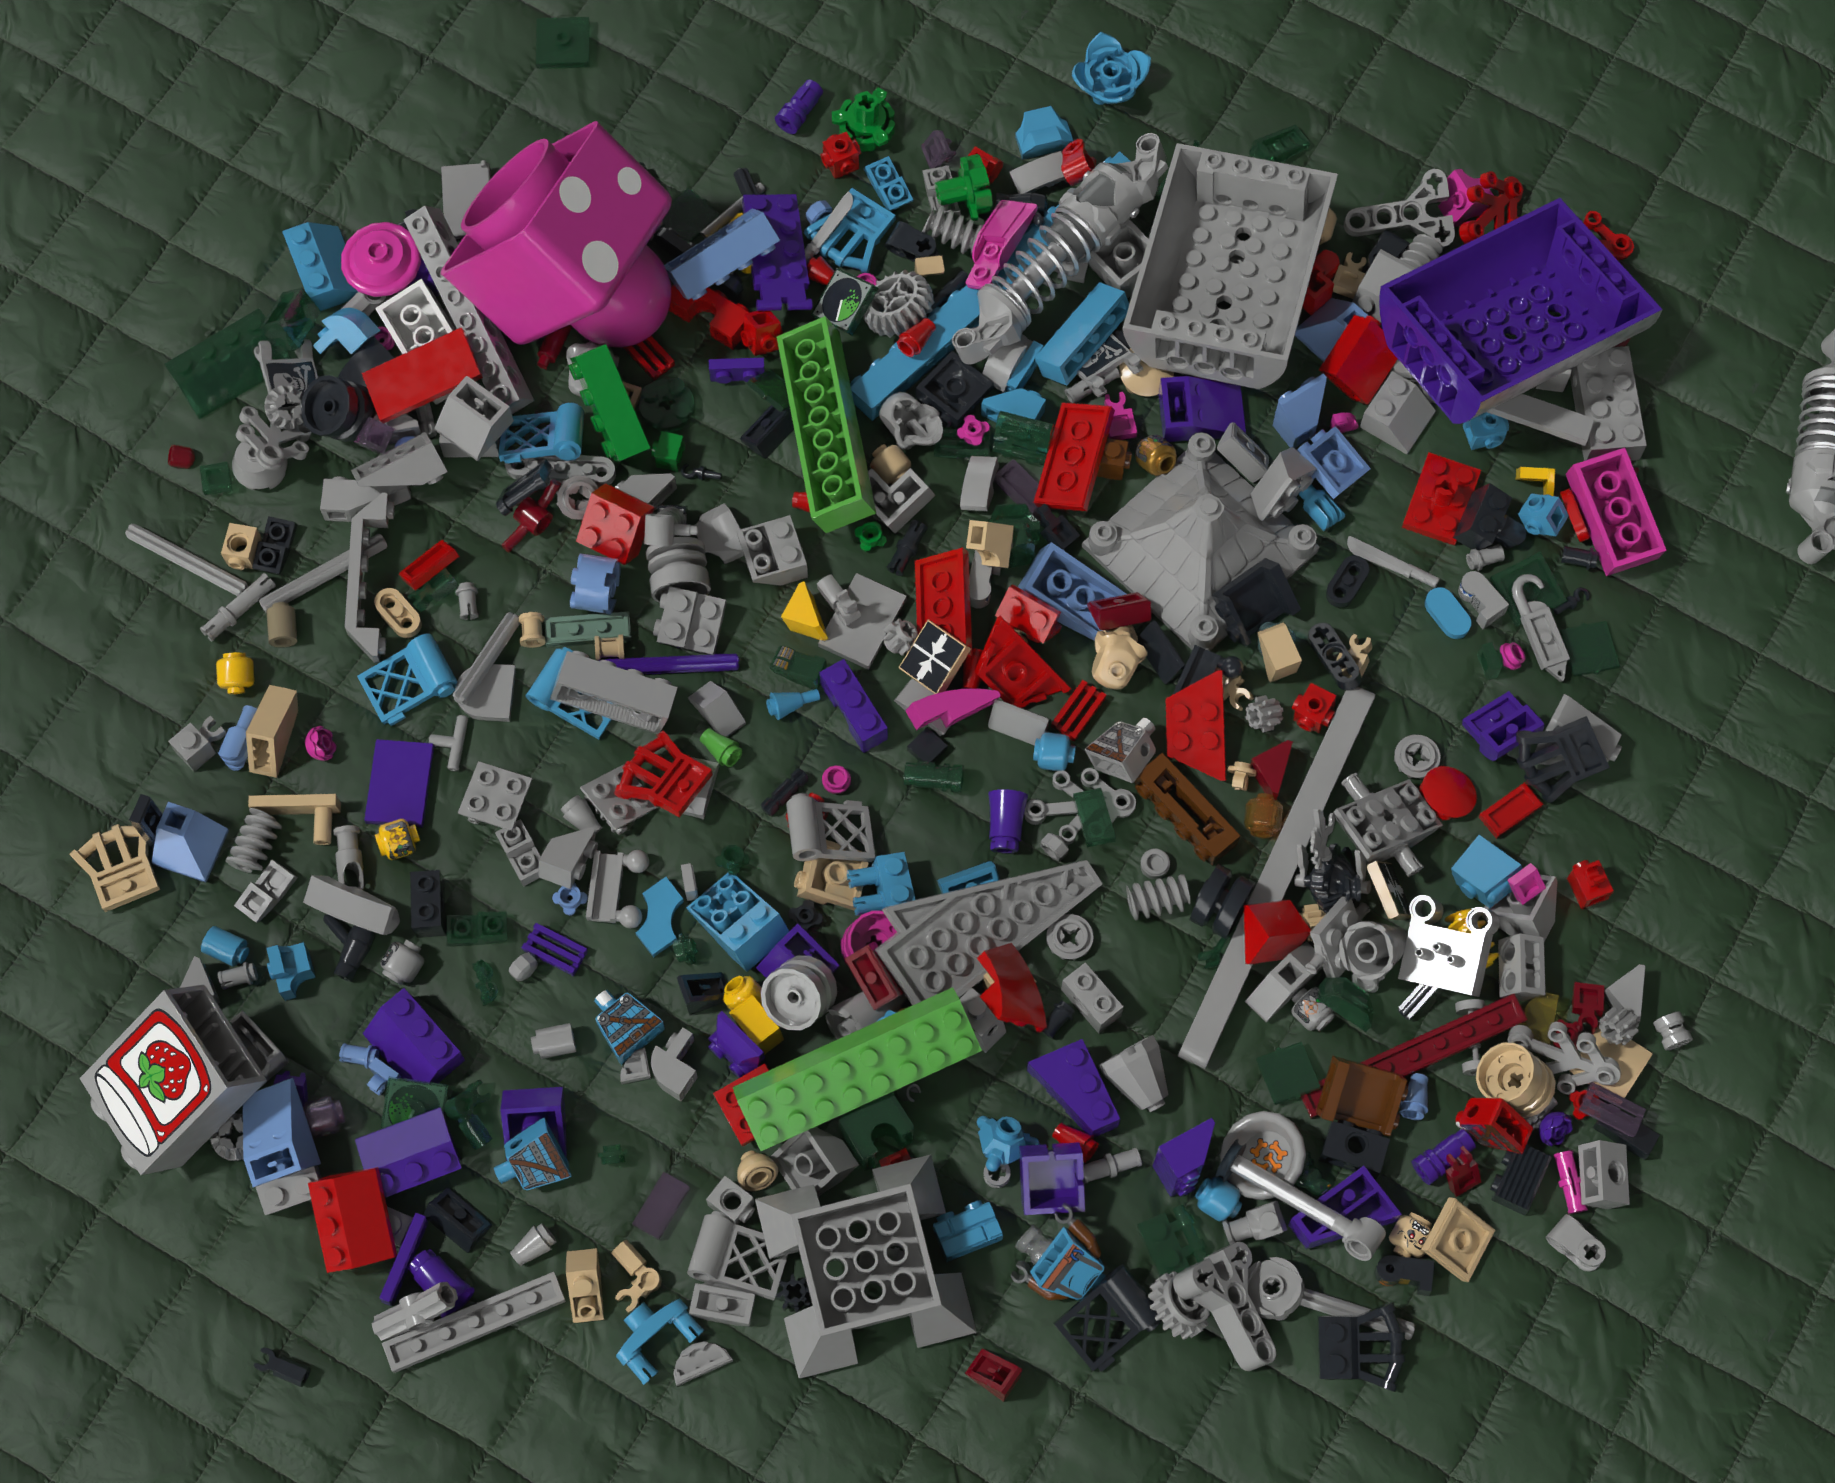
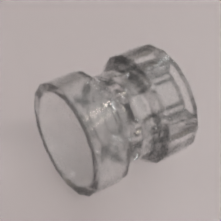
M1034 1224L1019 1239L1015 1248L1021 1253L1029 1255L1031 1262L1035 1265L1053 1240L1051 1238L1046 1239L1042 1235V1230Z

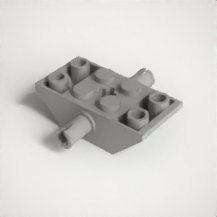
M1357 773L1348 776L1341 784L1349 792L1354 802L1337 808L1334 814L1337 822L1357 850L1362 851L1366 863L1382 862L1395 857L1406 872L1407 877L1413 876L1422 870L1424 866L1410 848L1443 825L1419 793L1417 787L1408 779L1379 792L1370 793Z

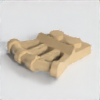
M117 824L112 826L110 831L102 834L100 832L92 834V838L78 851L74 849L69 854L91 877L104 912L160 890L148 858L149 846L134 826H120ZM125 837H139L138 857L132 859ZM113 841L117 842L124 861L116 866H112L106 849V844ZM96 849L105 869L98 873L85 860Z

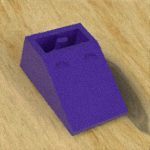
M1190 376L1160 379L1159 404L1163 438L1168 442L1189 441L1196 433H1206L1212 436L1213 439H1221L1232 422L1246 434L1241 386Z

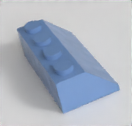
M752 208L664 266L670 280L681 295L688 300L690 298L696 300L707 293V287L714 283L720 285L730 278L729 273L738 268L740 271L753 263L752 258L758 254L764 256L776 248L774 244L780 241L764 213Z

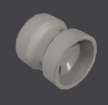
M1681 1012L1668 1014L1653 1022L1656 1031L1661 1033L1663 1037L1662 1044L1666 1051L1681 1047L1693 1040L1690 1031L1686 1030L1683 1025L1685 1020Z

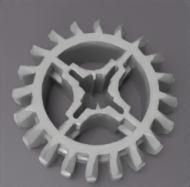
M903 270L900 274L894 271L892 276L888 277L885 275L883 280H876V285L870 287L869 293L866 294L864 302L861 304L863 318L874 333L876 332L880 336L887 335L889 338L894 334L899 336L924 318H927L926 314L932 312L931 306L934 304L933 293L926 279L922 275L916 274L915 271L908 273L906 270Z

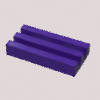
M535 923L534 930L528 935L527 942L521 947L522 950L574 976L588 952L587 948ZM539 933L579 953L578 956H575L565 951L564 949L538 937ZM536 943L574 963L572 966H569L532 947V945Z

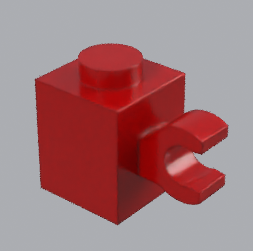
M1584 860L1572 867L1573 869L1567 880L1581 909L1609 899L1614 890L1599 860L1591 863L1588 860Z

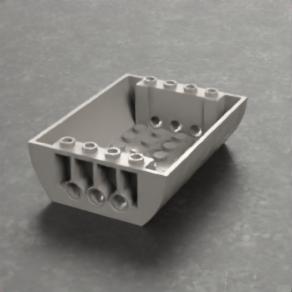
M1177 143L1123 325L1124 337L1133 352L1152 368L1255 389L1266 387L1279 379L1288 363L1338 174ZM1240 233H1247L1250 235V238L1246 241H1241L1236 236ZM1241 256L1244 258V261L1235 264L1230 261V258ZM1226 301L1231 304V307L1222 310L1217 307V304Z

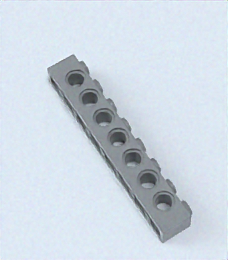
M423 206L403 220L456 328L462 327L466 333L483 376L481 379L486 390L510 406L511 413L514 414L532 403L534 399L500 329L441 275L443 266L457 248L458 243L441 209Z

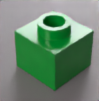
M661 431L659 441H654L651 455L655 457L657 468L678 472L685 449L683 436Z

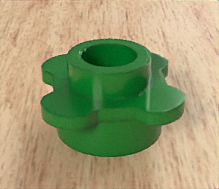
M868 522L855 529V536L861 542L860 548L865 552L870 551L872 547L884 546L886 544V537L882 535L879 522Z

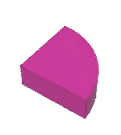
M1351 413L1333 414L1329 426L1330 430L1336 426L1341 433L1359 428L1355 415Z

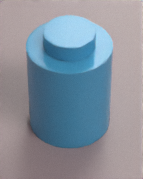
M212 926L203 939L201 952L235 967L238 963L242 964L246 960L249 948L247 947V940L217 926Z

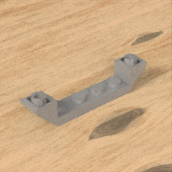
M388 493L378 495L357 513L351 521L345 629L348 636L374 663H380L381 654H386V638L382 637L379 628H359L365 625V609H361V599H366L367 583L362 582L363 572H368V555H364V547L370 544V528L366 527L388 528L389 519H394V502H390Z

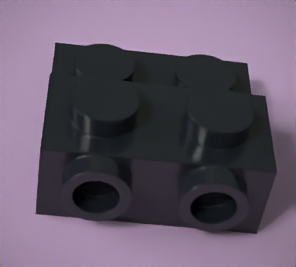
M951 351L916 387V398L920 404L932 406L939 412V417L944 427L949 428L952 426L958 430L965 423L964 418L972 415L975 412V407L993 389L994 383L970 364L963 363L960 357Z

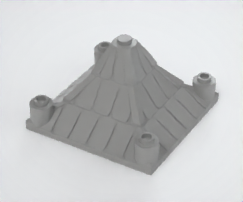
M1196 433L1189 439L1187 450L1176 459L1175 466L1170 472L1161 474L1152 480L1140 493L1112 516L1109 521H1100L1093 524L1089 537L1082 542V548L1129 592H1138L1150 600L1151 612L1191 650L1197 645L1211 651L1227 636L1226 628H1228L1225 621L1215 610L1216 602L1212 594L1264 558L1279 563L1288 580L1319 551L1320 546L1316 544V533L1311 527L1303 524L1294 526L1282 513L1277 518L1271 517L1261 521L1258 518L1251 497L1254 487L1215 453V440L1206 433Z

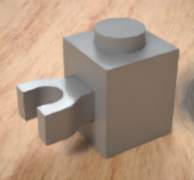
M211 716L203 722L202 728L199 731L189 723L168 741L176 754L194 772L216 754L210 743L222 739L227 734L222 727L218 728L215 732H210V728L216 724Z

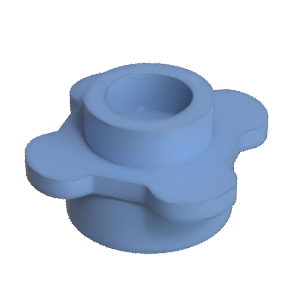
M575 882L571 889L562 886L552 897L553 902L559 904L566 915H573L575 909L580 904H585L588 899L587 894L580 892ZM572 896L573 899L569 901L567 897Z

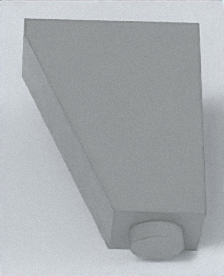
M1564 694L1545 731H1552L1558 725L1561 727L1587 716L1607 762L1609 760L1615 762L1622 746L1617 744L1621 734L1571 697ZM1556 742L1539 743L1535 752L1554 745ZM1561 754L1539 764L1552 765L1564 760Z

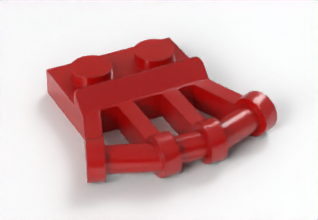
M662 731L657 734L656 739L643 747L638 746L634 751L635 756L632 760L626 761L622 766L624 771L620 784L616 786L614 794L621 799L637 798L649 800L654 806H660L680 818L712 777L713 773L711 768L682 753L666 732ZM664 747L675 761L671 763L655 754V752ZM648 762L665 773L660 778L641 766L643 763ZM633 778L641 779L653 786V789L631 786Z

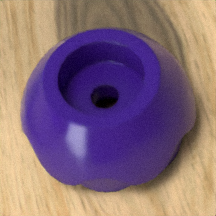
M1552 1112L1545 1116L1539 1125V1136L1542 1142L1551 1147L1562 1144L1565 1135L1572 1132L1571 1117L1563 1112Z

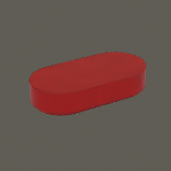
M1567 489L1560 492L1579 542L1588 540L1590 535L1572 490Z

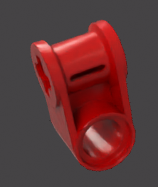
M1082 139L1072 141L1063 149L1061 170L1067 182L1071 186H1075L1083 181V176L1087 171H1092L1096 167L1097 161L1094 157H1090Z

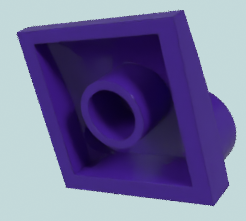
M721 1011L717 1016L716 1031L708 1038L711 1042L708 1046L709 1049L719 1059L724 1056L731 1063L729 1066L730 1070L738 1078L764 1063L767 1065L764 1052Z

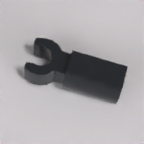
M269 1348L261 1349L262 1353L269 1356V1362L265 1365L254 1363L253 1366L258 1371L263 1373L273 1371V1376L299 1387L305 1385L311 1372L310 1367L284 1356L277 1358L276 1354Z

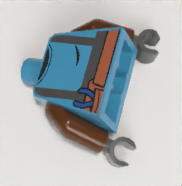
M1063 1203L1062 1205L1068 1210L1069 1216L1062 1218L1055 1211V1219L1059 1223H1067L1070 1227L1068 1229L1065 1227L1061 1229L1032 1270L1027 1262L1018 1261L1016 1266L1023 1270L1025 1274L1020 1275L1015 1271L1011 1273V1278L1014 1282H1027L1030 1289L1050 1301L1068 1299L1069 1297L1080 1300L1090 1288L1094 1289L1106 1276L1102 1273L1104 1270V1264L1100 1259L1102 1252L1095 1235L1080 1219L1076 1220L1073 1217V1208L1068 1203Z

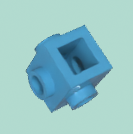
M1485 412L1465 422L1463 429L1471 450L1482 447L1491 449L1499 446L1504 441L1507 431H1509L1508 420Z
M1530 494L1518 513L1528 533L1557 536L1569 516L1560 498L1547 494Z

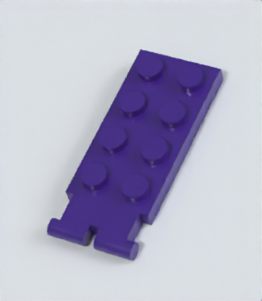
M796 194L743 195V213L748 212L752 208L763 212L780 241L774 244L776 248L764 256L758 254L752 258L754 290H760L761 300L756 302L757 311L782 310V303H786L787 310H812V299H806L805 290L809 287V277Z

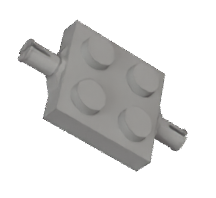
M1341 897L1313 928L1310 935L1314 943L1315 954L1305 966L1310 974H1316L1322 966L1327 979L1337 980L1346 970L1340 958L1339 944L1347 929L1351 925L1361 922L1367 913L1370 912V909H1368L1370 907L1366 903H1360L1355 909L1352 899L1349 902H1345V897Z

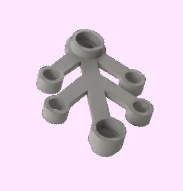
M250 406L242 408L239 419L244 424L239 426L236 438L243 443H249L257 451L256 460L263 468L277 470L283 466L285 459L293 457L297 460H303L306 458L309 447L304 442L309 440L312 432L305 424L302 423L294 429L281 432V429L271 422L269 428L259 417L258 411ZM250 425H253V426L256 428V430H257V431L264 437V439L267 441V444H264V443L255 435V430H254V428L251 427ZM294 439L298 440L290 447L283 449L278 447L279 444Z
M1087 768L1081 775L1082 784L1085 787H1093L1105 798L1093 799L1071 782L1069 774L1062 770L1057 771L1053 775V786L1058 790H1063L1076 801L1044 804L1041 800L1033 799L1026 804L1024 818L1028 823L1037 825L1042 823L1046 816L1078 813L1069 825H1064L1059 830V837L1066 844H1071L1075 841L1076 834L1095 812L1107 811L1099 822H1094L1088 827V838L1093 842H1099L1104 838L1105 831L1117 817L1123 818L1133 813L1136 799L1128 790L1112 789L1099 779L1098 772L1095 769ZM1092 774L1095 780L1087 781L1085 776ZM1060 776L1064 777L1066 779V782L1064 784H1059L1056 781V778ZM1118 799H1124L1126 800L1127 804L1125 806H1119L1116 803V801ZM1033 806H1038L1041 811L1034 814L1030 809ZM1094 828L1100 829L1101 834L1099 836H1094L1091 833V830ZM1070 831L1073 836L1071 838H1064L1062 833Z
M1553 1022L1549 1026L1548 1037L1551 1041L1559 1043L1562 1048L1559 1049L1533 1039V1032L1527 1026L1516 1025L1510 1029L1508 1043H1516L1527 1050L1557 1060L1545 1063L1552 1070L1553 1074L1575 1068L1585 1071L1575 1075L1562 1074L1559 1077L1557 1089L1563 1094L1573 1093L1575 1087L1595 1081L1602 1085H1613L1620 1079L1621 1069L1619 1064L1614 1059L1602 1055L1596 1045V1038L1591 1033L1585 1032L1578 1036L1576 1049L1567 1034L1566 1025L1561 1022ZM1578 1050L1588 1053L1591 1060L1581 1057Z

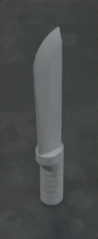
M849 191L843 196L811 243L805 248L806 264L809 263L814 254H818L819 249L850 211L853 205V196Z
M1348 537L1347 545L1354 555L1402 574L1404 577L1409 578L1411 576L1436 588L1440 578L1412 564L1405 563L1354 537Z

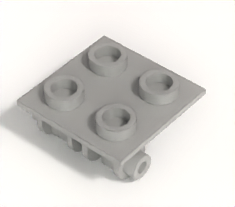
M478 761L458 814L469 817L468 821L473 824H479V821L512 831L532 778Z
M623 765L580 787L585 794L584 799L593 805L597 814L601 813L600 818L607 820L613 833L616 832L618 835L623 834L627 830L626 825L658 808L649 800L637 798L621 799L614 794L615 788L620 784ZM633 778L631 786L643 787L636 778Z

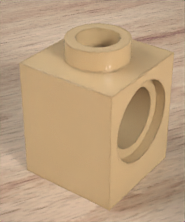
M229 523L221 551L229 567L237 570H243L244 568L253 569L252 566L258 542H262V537L257 527ZM246 545L243 551L236 552L239 546Z

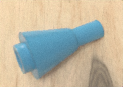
M817 689L804 693H770V699L766 700L767 709L771 716L774 715L779 720L802 707L803 704L820 700V695Z

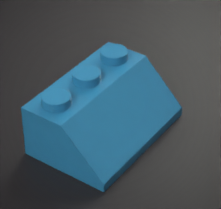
M307 222L282 231L314 313L348 302L358 293L355 288L348 284L341 270V254L345 247V242L338 226Z

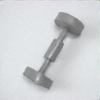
M1469 999L1455 1003L1456 1014L1463 1016L1485 1007V1001L1480 999ZM1481 1043L1469 1048L1472 1049L1473 1060L1462 1064L1464 1075L1476 1076L1477 1066L1480 1062L1478 1048H1481Z

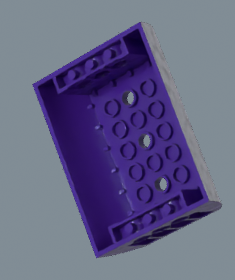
M1561 198L1382 285L1379 294L1381 324L1388 348L1453 424L1465 423L1645 331L1657 321L1663 310ZM1548 312H1559L1561 316L1554 317ZM1504 334L1516 335L1517 338L1508 339Z

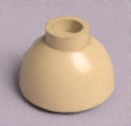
M748 1151L742 1155L737 1170L738 1183L742 1189L746 1191H759L768 1187L776 1179L778 1167L770 1157L756 1151Z

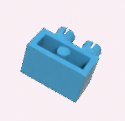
M905 852L876 856L872 867L847 870V880H850L848 883L850 889L875 884L877 890L875 895L853 897V907L856 908L854 910L856 916L870 911H882L884 907L915 900Z

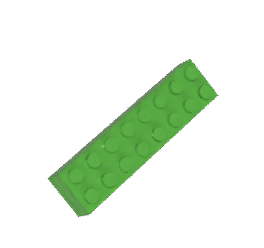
M824 316L777 336V342L811 519L825 533L876 514L840 332Z
M952 987L733 1087V1090L760 1151H763L982 1051L961 1001Z

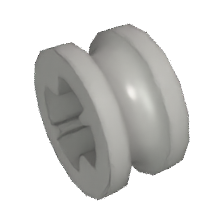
M1000 1164L1001 1173L1005 1172L1006 1175L1005 1177L1000 1176L999 1181L992 1180L993 1175L989 1176V1170L985 1165L984 1180L986 1184L992 1188L1004 1187L1010 1179V1167L1008 1164Z

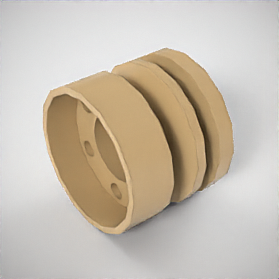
M1501 1043L1490 1048L1482 1056L1477 1066L1476 1081L1481 1093L1486 1098L1504 1099L1523 1118H1529L1541 1113L1549 1105L1555 1093L1556 1082L1552 1070L1529 1050L1516 1043Z

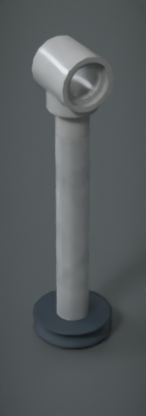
M1239 1139L1234 1141L1218 1167L1216 1178L1223 1176V1182H1225L1233 1172L1343 1236L1342 1242H1344L1348 1253L1354 1258L1362 1261H1368L1372 1258L1386 1236L1384 1228L1377 1221L1367 1217L1360 1218L1359 1220L1357 1218L1353 1221L1349 1220L1242 1157L1246 1143L1240 1145L1238 1143Z

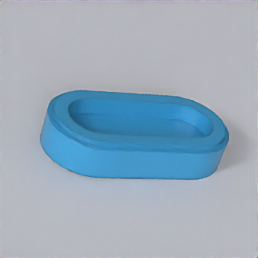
M1438 587L1430 590L1425 599V608L1438 626L1450 638L1460 639L1466 636L1471 627V619L1460 603L1445 588Z

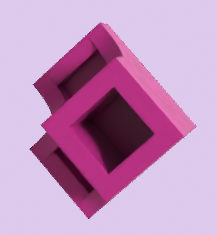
M1456 169L1448 176L1449 198L1447 201L1441 202L1438 207L1444 216L1452 215L1454 227H1457L1469 218L1480 216L1489 206L1479 202L1471 203L1467 198V189L1469 187L1481 186L1480 178H1472L1462 169ZM1484 189L1485 193L1493 195L1490 189Z

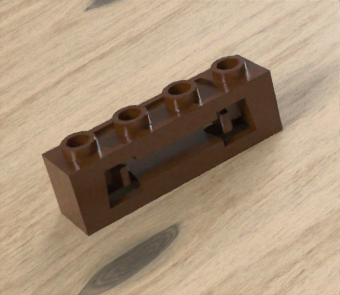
M1163 753L1142 770L1135 780L1137 792L1144 799L1149 798L1152 801L1158 815L1164 820L1168 819L1175 826L1176 834L1182 840H1188L1195 847L1194 852L1202 861L1205 862L1207 860L1213 866L1238 845L1239 833ZM1171 785L1176 789L1175 795L1204 824L1203 834L1198 830L1199 825L1169 794L1172 790Z

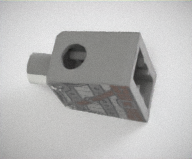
M1142 718L1136 726L1121 721L1115 723L1085 749L1095 770L1133 783L1156 752V748L1150 738V735L1155 731V726L1147 718Z

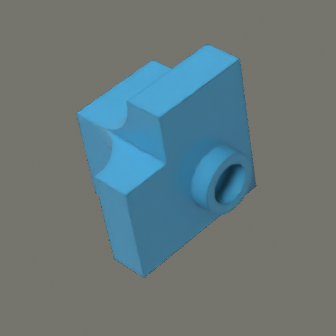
M304 942L292 946L275 945L266 948L270 961L267 963L269 975L272 980L276 979L280 995L285 1001L296 998L298 986L305 980L316 977L308 948Z

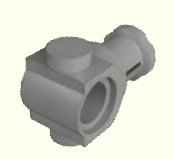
M1278 1201L1246 1211V1217L1232 1222L1222 1221L1230 1245L1250 1237H1254L1255 1240L1265 1239L1288 1230Z

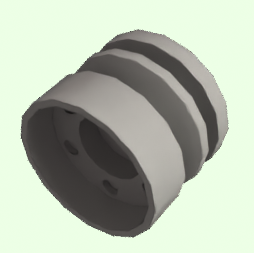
M673 537L672 546L651 545L647 548L646 557L649 562L648 570L652 574L650 577V587L654 601L660 603L663 591L668 592L669 586L697 592L698 594H709L711 586L709 572L705 568L707 564L705 545L701 540L692 537Z

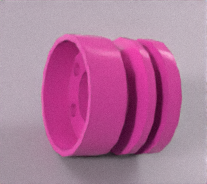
M883 911L865 913L845 930L841 939V954L844 961L846 957L865 947L870 940L876 942V944L878 943V946H880L897 933Z

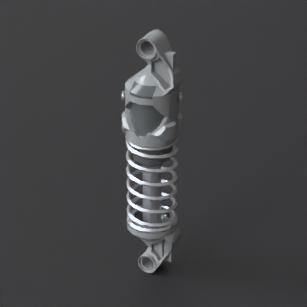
M1147 133L1137 140L1135 161L1117 164L1103 162L1099 163L1092 171H1087L1083 176L1082 183L1077 188H1070L1060 199L1058 208L1051 215L1053 225L1051 227L1040 226L1039 232L1048 246L1037 239L1028 238V246L1036 256V259L1024 251H1016V259L1024 271L1022 272L1013 264L1004 263V271L1013 283L1009 284L999 276H992L993 284H985L978 291L979 326L971 329H960L952 337V343L963 363H977L989 355L992 356L1000 347L1021 341L1022 332L1031 323V314L1041 313L1043 301L1054 299V288H1065L1067 284L1066 276L1077 275L1079 271L1078 263H1088L1091 259L1090 252H1098L1104 245H1110L1121 233L1120 227L1130 217L1135 218L1138 215L1141 205L1154 199L1158 188V180L1168 169L1166 154L1156 134ZM1033 243L1039 246L1043 251L1039 253L1037 249L1033 246ZM1021 256L1026 258L1031 264L1028 266ZM1063 261L1073 262L1075 268L1071 272L1065 271L1061 263ZM1009 269L1013 270L1019 277L1015 278ZM1053 271L1062 275L1063 281L1061 284L1052 283L1049 276ZM998 282L1004 285L1007 289H1002ZM1042 283L1051 290V294L1048 297L1041 296L1037 289ZM1030 296L1038 300L1039 306L1037 309L1028 308L1025 301Z

